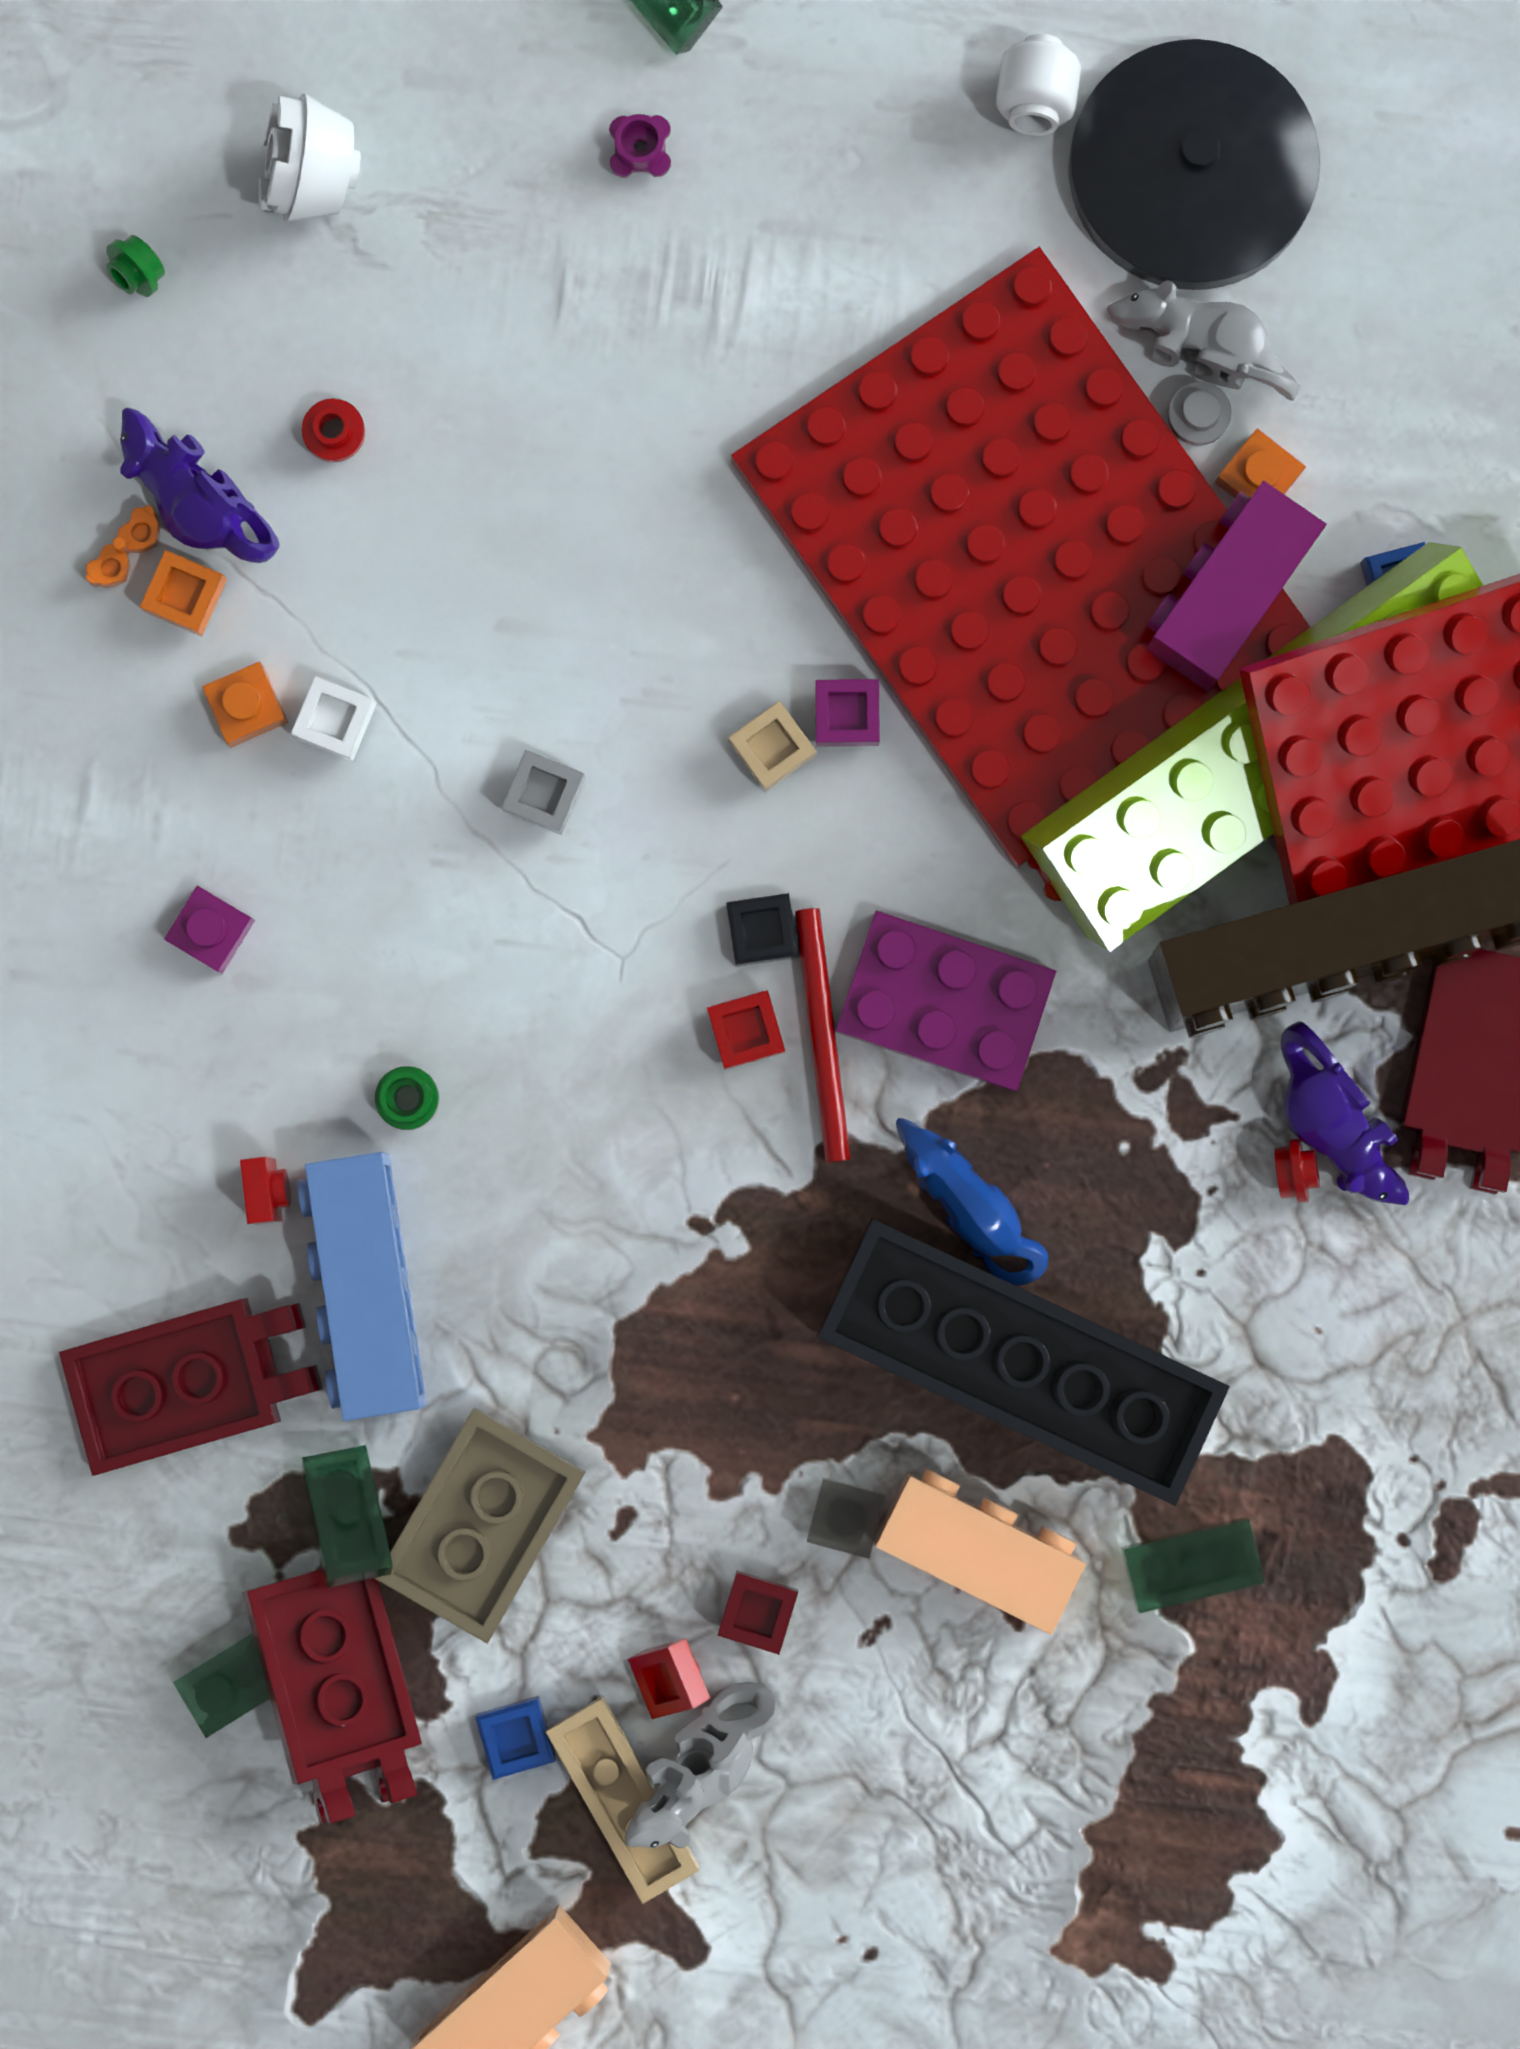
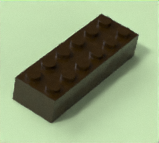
M1520 839L1159 942L1148 959V963L1169 1032L1186 1028L1188 1038H1194L1225 1028V1023L1233 1020L1232 1015L1247 1011L1250 1021L1286 1011L1287 1005L1296 1002L1295 997L1309 993L1311 1003L1341 996L1349 992V987L1359 984L1358 979L1370 976L1373 986L1401 979L1410 975L1409 970L1422 966L1421 961L1432 958L1434 968L1451 965L1471 958L1472 952L1485 948L1484 943L1493 941L1496 951L1520 945Z

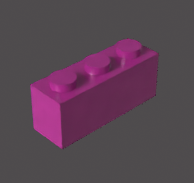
M1264 480L1252 497H1249L1242 491L1239 492L1219 521V524L1228 529L1225 536L1215 549L1204 542L1183 572V575L1190 579L1192 583L1179 601L1168 594L1146 625L1156 632L1146 650L1207 692L1219 680L1327 525V523Z

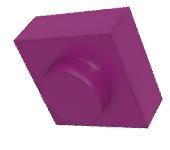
M879 679L815 681L816 747L879 746Z
M197 885L164 940L223 974L255 920Z

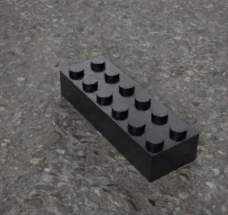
M874 1219L869 1221L816 1335L817 1338L1174 1506L1177 1505L1230 1388L1227 1384Z

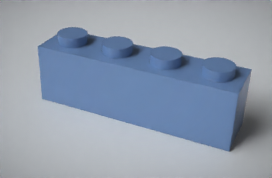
M376 1152L305 1164L307 1178L298 1180L297 1189L302 1215L304 1218L313 1217L316 1242L307 1243V1258L312 1280H322L326 1305L317 1307L316 1317L322 1345H332L335 1369L326 1371V1387L330 1406L332 1409L341 1408L343 1421L424 1408L427 1406L390 1155L385 1152Z

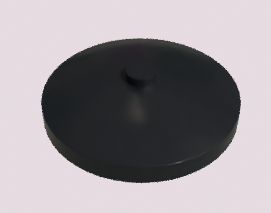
M1202 39L1177 40L1158 44L1132 55L1112 69L1098 83L1088 97L1075 127L1069 154V183L1072 199L1084 228L1096 245L1114 263L1127 272L1156 285H1161L1164 281H1171L1175 284L1176 289L1206 290L1227 286L1256 274L1278 258L1290 245L1305 221L1316 195L1320 172L1319 143L1312 117L1304 101L1285 76L1259 56L1231 44Z

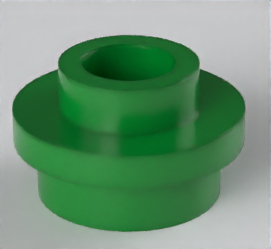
M130 235L124 241L116 239L107 246L106 252L110 260L106 264L107 271L113 281L128 294H133L136 291L142 296L149 297L158 290L157 281L165 275V270L160 259L147 243L135 235Z
M402 1066L392 1069L382 1077L375 1091L376 1109L381 1118L392 1127L401 1130L420 1128L434 1117L438 1109V1087L432 1077L419 1068ZM404 1087H414L419 1093L417 1106L412 1110H402L396 1100L398 1092Z

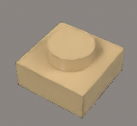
M780 701L728 737V742L765 792L817 755L813 745Z

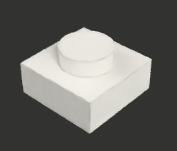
M315 676L291 735L297 740L353 761L377 703L370 697Z

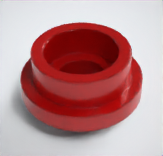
M331 398L317 402L307 411L302 422L301 431L305 445L315 457L326 462H341L351 458L359 451L365 439V424L359 411L352 404L341 399ZM333 419L341 421L344 427L339 436L327 438L322 435V427L327 421Z
M1300 1138L1291 1139L1289 1146L1274 1149L1281 1199L1296 1197L1298 1203L1309 1202V1189L1320 1188L1315 1150L1303 1151Z

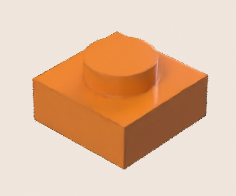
M1256 428L1219 474L1215 483L1234 498H1236L1240 491L1252 497L1263 480L1285 495L1306 466Z
M165 550L140 608L149 615L202 637L227 579L217 571Z
M260 661L202 686L223 737L231 748L289 723L268 674Z

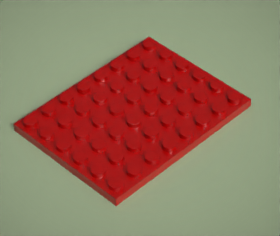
M1040 246L731 454V462L1016 869L1033 856L1020 837L1241 678L1239 668L1267 659L1310 628V625L1282 588L1209 692L1146 650L1156 632L1146 626L1168 594L1179 601L1192 581L1184 576L1183 572L1204 542L1214 549L1218 546L1228 531L1227 528L1219 524L1227 509Z

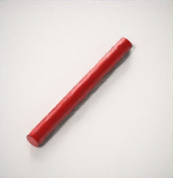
M820 908L802 909L795 911L825 1162L851 1160L821 912Z

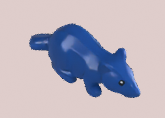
M898 1118L896 1120L897 1132L904 1145L908 1163L916 1172L917 1178H920L918 1185L925 1194L930 1196L933 1201H938L948 1214L946 1223L951 1230L974 1249L973 1255L977 1258H982L984 1265L992 1275L1017 1286L1029 1284L1039 1279L1048 1268L1049 1255L1045 1247L1040 1243L1021 1236L1020 1219L1016 1209L1004 1192L997 1185L986 1183L973 1170L972 1164L960 1152L955 1151L956 1143L942 1138L939 1134L922 1128L912 1121ZM990 1257H1022L1026 1259L1027 1267L1019 1272H1007L1000 1268Z

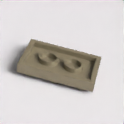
M473 1408L375 1579L488 1644L586 1471L481 1410Z

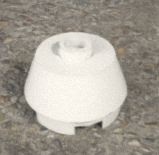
M305 93L300 96L299 100L278 96V103H272L263 143V146H267L265 178H259V208L282 214L285 222L338 214L342 209L347 189H354L356 187L360 170V151L353 150V122Z

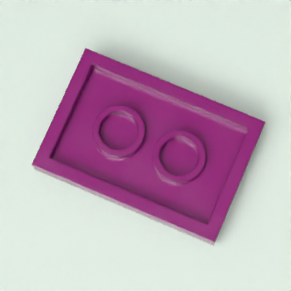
M875 911L835 1032L1012 1092H1017L1057 971Z

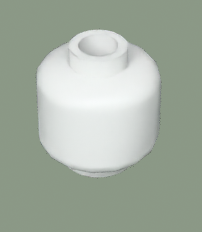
M1048 34L1030 35L1025 41L1014 44L1003 53L996 95V107L1003 118L1009 121L1012 129L1026 135L1043 136L1055 132L1058 126L1063 125L1073 117L1077 104L1081 64L1077 56L1070 49L1063 46L1057 37Z

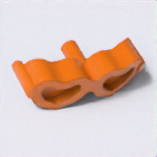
M146 505L145 508H135L131 512L130 521L119 528L118 537L114 538L113 544L104 546L98 559L92 560L86 565L87 575L85 578L92 586L110 588L127 582L130 572L128 554L130 552H146L157 546L160 536V524L157 520L158 515L151 506Z

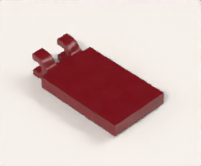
M1481 949L1472 952V957L1439 968H1434V965L1432 967L1399 1127L1417 1131L1408 1175L1428 1180H1435V1177L1443 1178L1448 1156V1146L1478 1152L1470 1189L1495 1195L1498 1192H1507L1511 1171L1510 1153L1520 1155V957Z
M242 1298L60 1351L61 1363L92 1476L281 1422L276 1403L322 1390L323 1387L317 1365L278 1375L268 1339L306 1328L300 1304L286 1305L252 1315L248 1298Z
M371 1554L242 1592L293 1784H301L312 1780L313 1798L319 1823L327 1822L332 1824L356 1816L344 1778L375 1769V1781L381 1802L389 1801L390 1803H395L418 1795L404 1750L421 1745L422 1741L379 1582L375 1579L377 1575Z

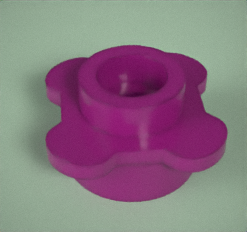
M635 114L629 117L619 116L611 122L609 132L610 136L615 140V154L610 158V168L615 175L626 178L633 172H649L654 177H661L670 170L671 158L666 153V139L670 136L671 127L664 117L660 115L650 117L644 114ZM637 142H644L646 144L645 150L637 151L634 148Z

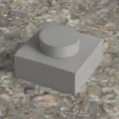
M525 750L501 809L505 813L562 835L584 782L585 775L580 771Z

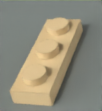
M603 1695L546 1729L547 1736L642 1904L699 1871L700 1865L688 1845L685 1848H678L667 1843L656 1848L631 1847L625 1844L628 1825L634 1818L640 1803L652 1798L654 1784L647 1779L643 1764Z

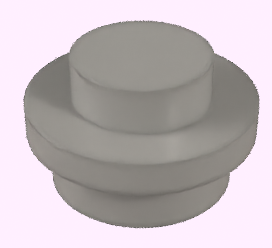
M1192 382L1181 387L1174 394L1168 407V422L1173 433L1180 440L1191 445L1201 446L1215 442L1225 433L1231 420L1229 399L1220 388L1207 382Z

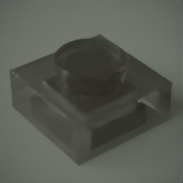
M822 1477L806 1542L869 1559L886 1495L881 1492Z

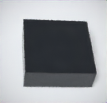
M789 893L726 902L736 967L798 958Z

